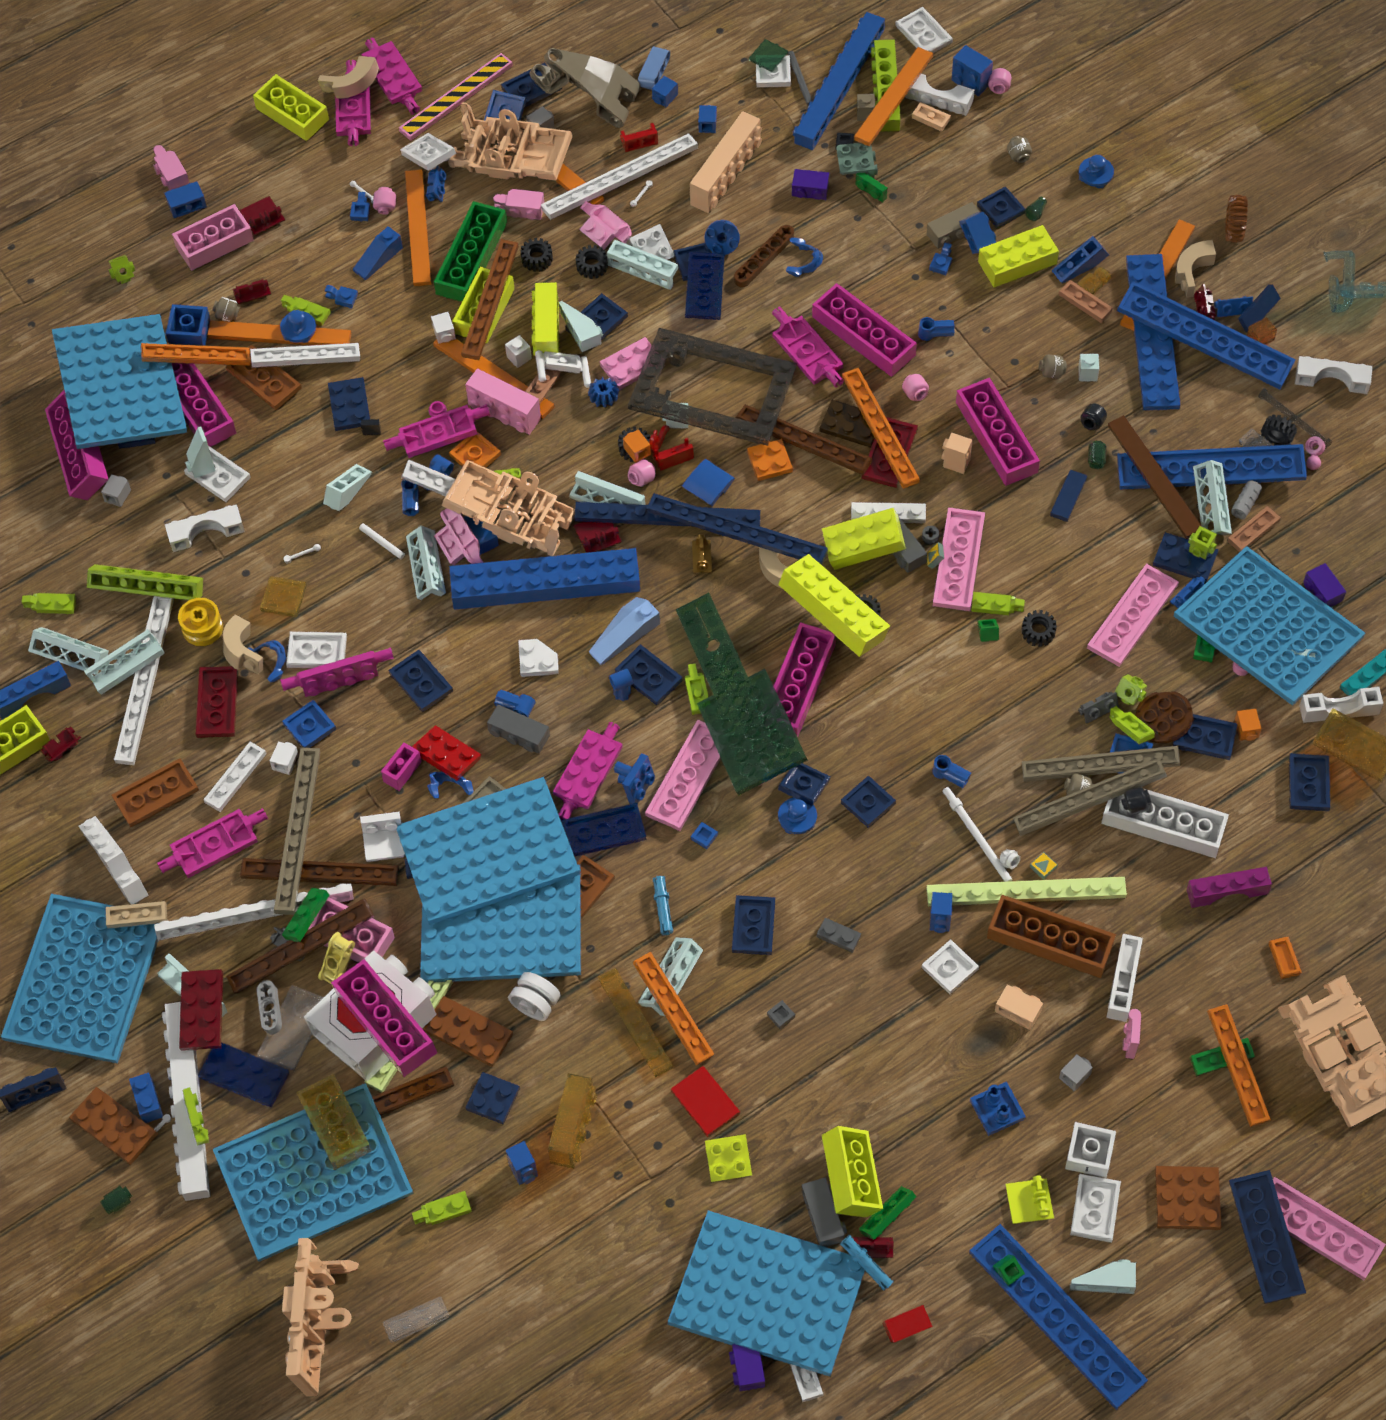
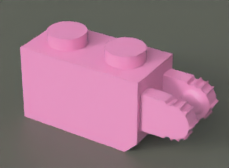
M156 145L153 149L156 155L154 157L156 164L153 166L157 175L160 174L162 176L160 179L164 187L167 186L169 190L189 184L187 173L175 152H166L161 145Z
M512 189L508 191V195L497 194L493 197L494 207L506 210L507 216L541 220L543 213L541 204L544 203L543 192Z

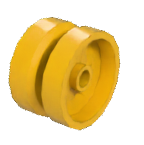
M194 598L187 601L180 608L178 621L184 638L190 644L207 646L219 639L223 632V623L218 607L213 601L207 598Z

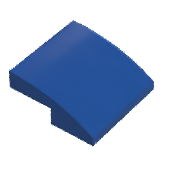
M705 459L690 474L682 487L713 507L722 492L725 493L735 478Z

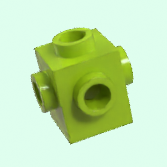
M126 255L109 260L111 269L108 270L112 279H115L117 282L121 281V284L131 281V277H134L133 272L136 270L133 262H129Z
M1199 526L1196 533H1192L1189 538V552L1196 557L1206 560L1209 553L1213 554L1216 549L1215 539L1217 534Z
M1127 674L1122 677L1115 692L1118 697L1122 698L1121 701L1125 704L1135 705L1138 702H1142L1145 698L1147 685L1139 677H1132Z

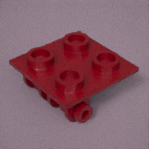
M270 196L239 210L254 235L285 221L281 214L280 206H276Z
M581 522L573 525L586 553L597 552L622 543L618 535L619 530L617 527H614L613 523Z

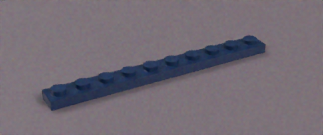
M655 493L647 506V512L795 559L800 560L809 554L822 565L828 552L827 547Z
M576 502L575 521L690 526L647 512L648 505ZM699 507L760 526L761 510Z

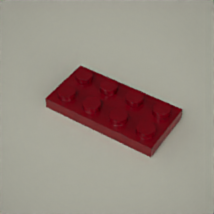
M886 417L908 457L918 425ZM874 439L868 456L872 458V463L865 474L861 476V479L897 488L899 481L879 444Z
M233 666L199 667L196 716L197 738L235 737L238 670Z
M222 969L182 972L179 1049L181 1051L221 1048Z

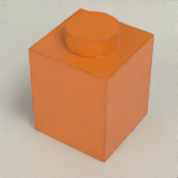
M639 430L630 432L623 438L624 449L635 463L651 455L650 444Z
M1257 710L1237 711L1235 723H1237L1239 739L1252 741L1259 738L1261 725Z

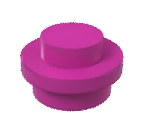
M440 401L433 402L429 407V415L431 417L447 412L446 406Z

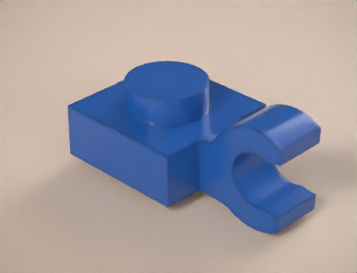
M358 192V201L352 202L351 220L368 221L370 203H367L366 192Z
M945 242L941 254L935 253L929 267L930 271L946 276L952 263V258L949 257L952 244Z
M327 285L324 290L327 292L326 298L335 299V304L348 308H353L358 295L357 290L342 286L337 290L335 287Z

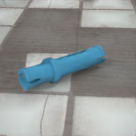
M656 876V878H653L654 900L657 903L661 935H670L673 933L668 903L670 897L666 890L665 877Z
M850 1235L840 1243L853 1257L852 1260L857 1262L883 1291L893 1283V1280L866 1253L867 1250L861 1248Z

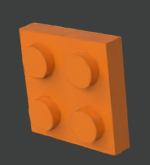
M478 433L465 438L449 452V455L462 467L469 460L486 468L501 456V451Z
M782 439L747 448V454L757 481L793 472V467Z

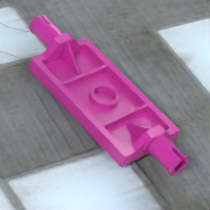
M370 38L372 43L369 39L366 40L365 45L370 51L361 55L375 57L379 66L375 79L391 104L400 102L406 105L410 114L414 115V111L418 113L420 107L416 104L414 97L417 93L422 92V86L393 42L390 41L378 46L374 38Z
M350 60L346 61L345 75L355 68L357 63L355 60H352V65H350ZM370 86L355 96L347 98H336L335 96L337 136H348L349 146H353V141L355 146H358V135L371 134Z
M781 307L774 309L772 315L780 322V327L772 332V337L813 385L828 378L835 388L839 387L837 383L841 386L844 379L841 378L837 371L843 368L842 361L801 315L795 319L788 316Z
M487 404L472 410L468 408V405H464L399 428L400 433H398V436L383 440L387 451L400 446L405 447L408 458L478 434L474 425L475 420L488 416L490 413Z
M391 647L378 652L370 651L301 671L296 676L281 679L280 681L283 691L300 686L303 688L305 697L316 696L321 692L333 691L338 687L373 679L379 676L376 667L378 663L394 659Z
M609 722L603 735L589 729L584 735L553 790V795L561 798L564 803L558 813L561 821L564 818L563 822L567 823L574 809H577V807L589 809L623 748L622 743L613 740L620 729L617 724L612 726L613 722Z
M263 808L249 816H244L241 810L238 809L170 844L173 855L157 862L162 873L176 866H181L187 878H190L257 843L258 840L252 831L253 826L268 820V817Z

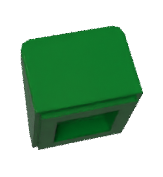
M996 619L977 621L981 642L999 640V627Z
M1010 1254L993 1265L995 1271L1008 1286L1025 1274L1015 1256Z

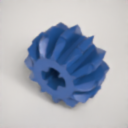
M602 376L601 380L595 378L594 383H590L588 396L592 403H596L597 407L603 405L605 408L607 404L612 406L613 402H617L619 389L616 382H612L610 378L605 380Z

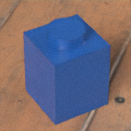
M663 76L652 88V100L664 107H667L678 95V83L666 76Z
M699 105V133H716L717 106Z

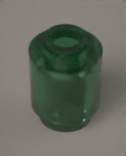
M1093 441L1088 446L1087 462L1092 469H1102L1106 463L1107 445L1102 441Z
M119 1185L104 1195V1199L100 1203L108 1215L112 1212L115 1214L131 1203L130 1198L132 1195L126 1186L122 1188Z

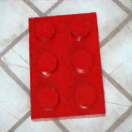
M436 725L412 746L420 752L423 760L456 781L481 758L479 752Z

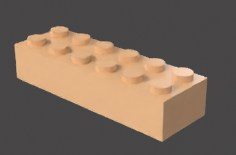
M744 111L741 112L690 182L691 206L707 213L717 206L721 195H725L729 184L734 182L737 173L743 170L747 159L750 160L755 148L760 146L762 142L761 119Z

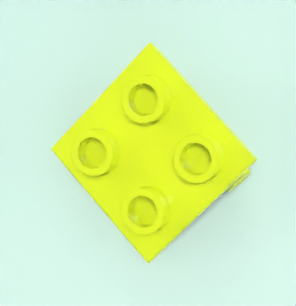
M746 1134L705 1141L711 1182L752 1176Z
M1037 1175L1031 1181L1005 1184L1013 1224L1054 1219L1047 1178L1042 1179L1040 1175Z

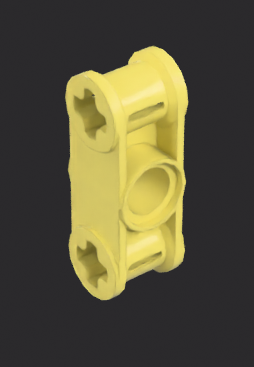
M336 932L331 937L318 979L332 984L331 982L346 972L351 953L355 947L354 941H348L339 932Z

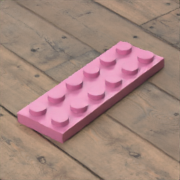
M948 508L942 543L944 559L939 563L933 606L970 611L985 512Z
M1146 564L1091 639L1087 649L1120 667L1175 591L1179 582Z
M697 720L648 806L645 816L681 831L728 747L732 734Z
M1274 1177L1273 1182L1289 1235L1360 1279L1365 1280L1386 1244Z

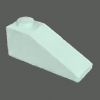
M560 301V314L581 351L583 352L601 345V336H603L601 328L596 326L592 319L565 302Z
M198 427L186 453L188 461L185 462L188 472L192 471L194 478L215 471L202 427Z
M354 465L327 484L323 504L337 511L344 508L364 485L372 471L360 465Z
M1122 1259L1118 1260V1262L1107 1264L1072 1279L1070 1290L1134 1294L1136 1288V1263H1130L1129 1260Z

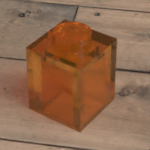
M1266 317L1250 325L1247 336L1266 345L1275 340L1277 329Z

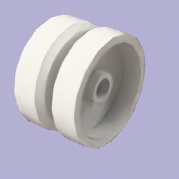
M524 972L517 982L519 987L513 988L508 996L509 1001L525 1015L539 1021H545L551 1013L550 1006H554L559 1000L560 992L543 977L531 972Z

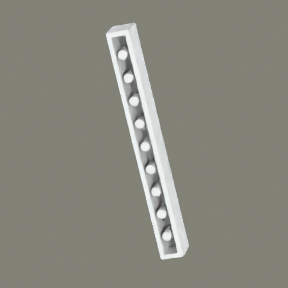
M181 1002L165 1004V1012H162L163 1023L167 1024V1030H164L165 1042H168L169 1049L165 1050L166 1059L170 1061L167 1073L169 1080H172L169 1094L170 1098H173L174 1105H171L172 1118L175 1117L176 1124L172 1125L174 1137L177 1136V1143L174 1144L175 1155L179 1156V1163H176L177 1175L181 1177V1182H178L179 1195H183L185 1201L210 1197L206 1147L205 1144L198 1146L196 1144L182 1091L190 1087L192 1094L196 1093L199 1102L196 1110L197 1113H202L196 1050L181 1051L179 1049Z

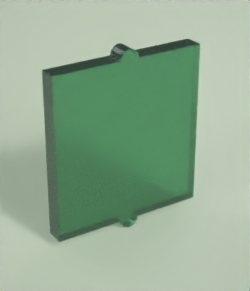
M764 39L749 57V61L759 65V68L762 67L773 72L788 54V50L778 46L777 43L774 44Z

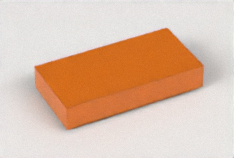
M1289 936L1270 940L1268 944L1281 979L1301 975V969Z

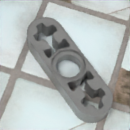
M266 980L257 987L261 1026L268 1034L274 1035L282 1028L278 991L271 981ZM268 1004H274L272 1010L265 1011Z

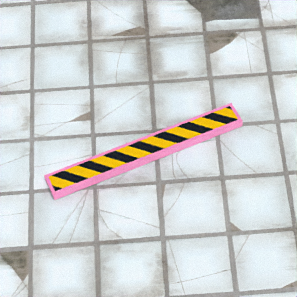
M500 53L400 126L399 131L412 141L461 105L462 102H465L513 66L512 61Z

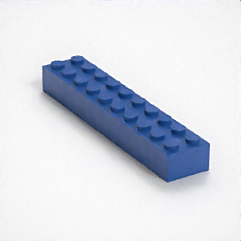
M636 548L450 566L451 594L454 610L640 592Z

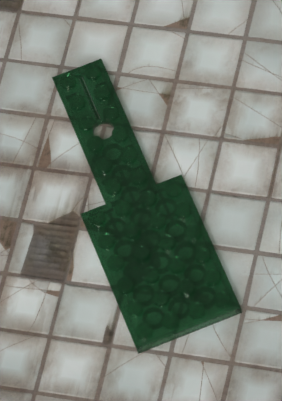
M708 592L676 609L714 694L697 703L738 796L808 761L766 669L764 668L748 677L710 593ZM710 641L720 642L717 650H707Z

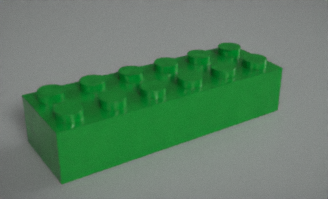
M475 201L472 202L434 280L436 295L460 302L463 301L479 268H486L507 225L506 210Z

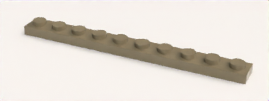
M320 748L300 749L274 914H295L320 760Z

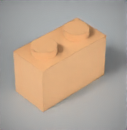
M951 433L949 439H945L942 447L944 449L941 458L944 460L943 467L964 474L971 458L972 439Z
M1007 984L996 1003L995 1012L1031 1030L1042 1011L1043 1003L1036 996H1029L1023 993L1020 988Z

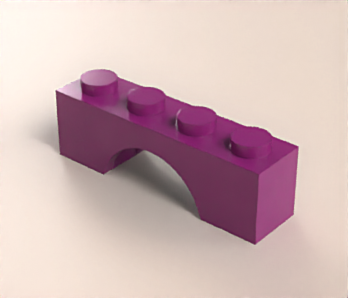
M1267 867L1189 880L1186 891L1191 908L1211 905L1219 898L1232 894H1245L1249 898L1268 895L1272 883Z

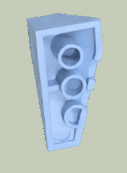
M636 597L620 609L589 653L600 665H603L660 624V613L648 600Z

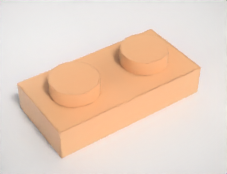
M921 102L912 113V119L939 131L944 130L951 115Z

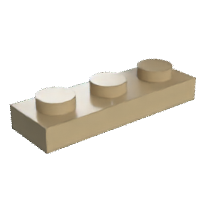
M165 901L106 907L107 928L156 924L167 921V904Z

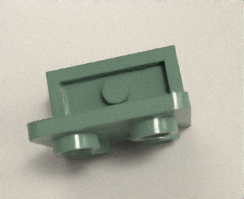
M862 143L838 145L836 147L840 174L866 172V174L874 179L875 175H878L877 164L874 165V161H876L875 151H872L871 145L869 147Z

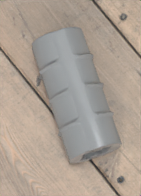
M1254 481L1246 483L1231 509L1233 516L1239 519L1246 518L1262 490L1259 483Z

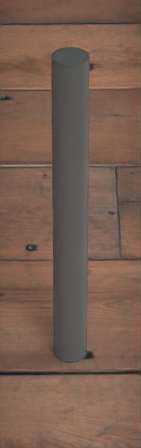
M789 51L787 55H790V63L808 106L812 98L794 51Z

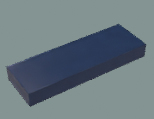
M1268 284L1238 318L1246 333H1250L1281 299L1273 284Z
M1073 470L1069 471L1050 516L1068 522L1088 475Z

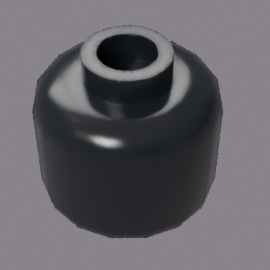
M1092 403L1086 406L1080 416V421L1086 429L1098 430L1105 422L1107 412L1103 406Z
M1142 787L1125 791V798L1121 799L1124 810H1129L1131 815L1146 812L1149 810V805H1152L1148 790H1144Z

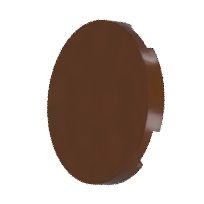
M1175 691L1154 692L1145 697L1136 708L1135 716L1154 730V738L1149 740L1154 743H1169L1178 740L1188 732L1193 722V710L1190 702L1182 694Z

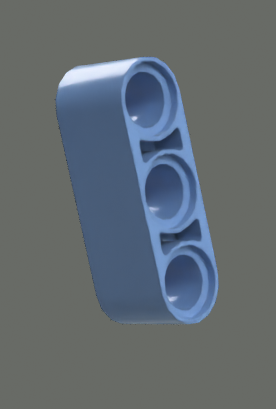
M655 46L652 47L638 77L640 87L652 90L659 82L670 59L669 50Z

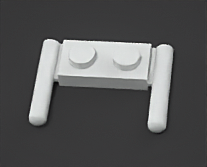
M540 350L535 352L540 382L546 380L545 369L580 373L581 371L584 386L589 388L591 379L587 357L583 356L580 358L578 355L548 351L542 353Z

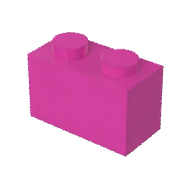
M403 742L382 769L383 782L400 791L421 764L420 752Z

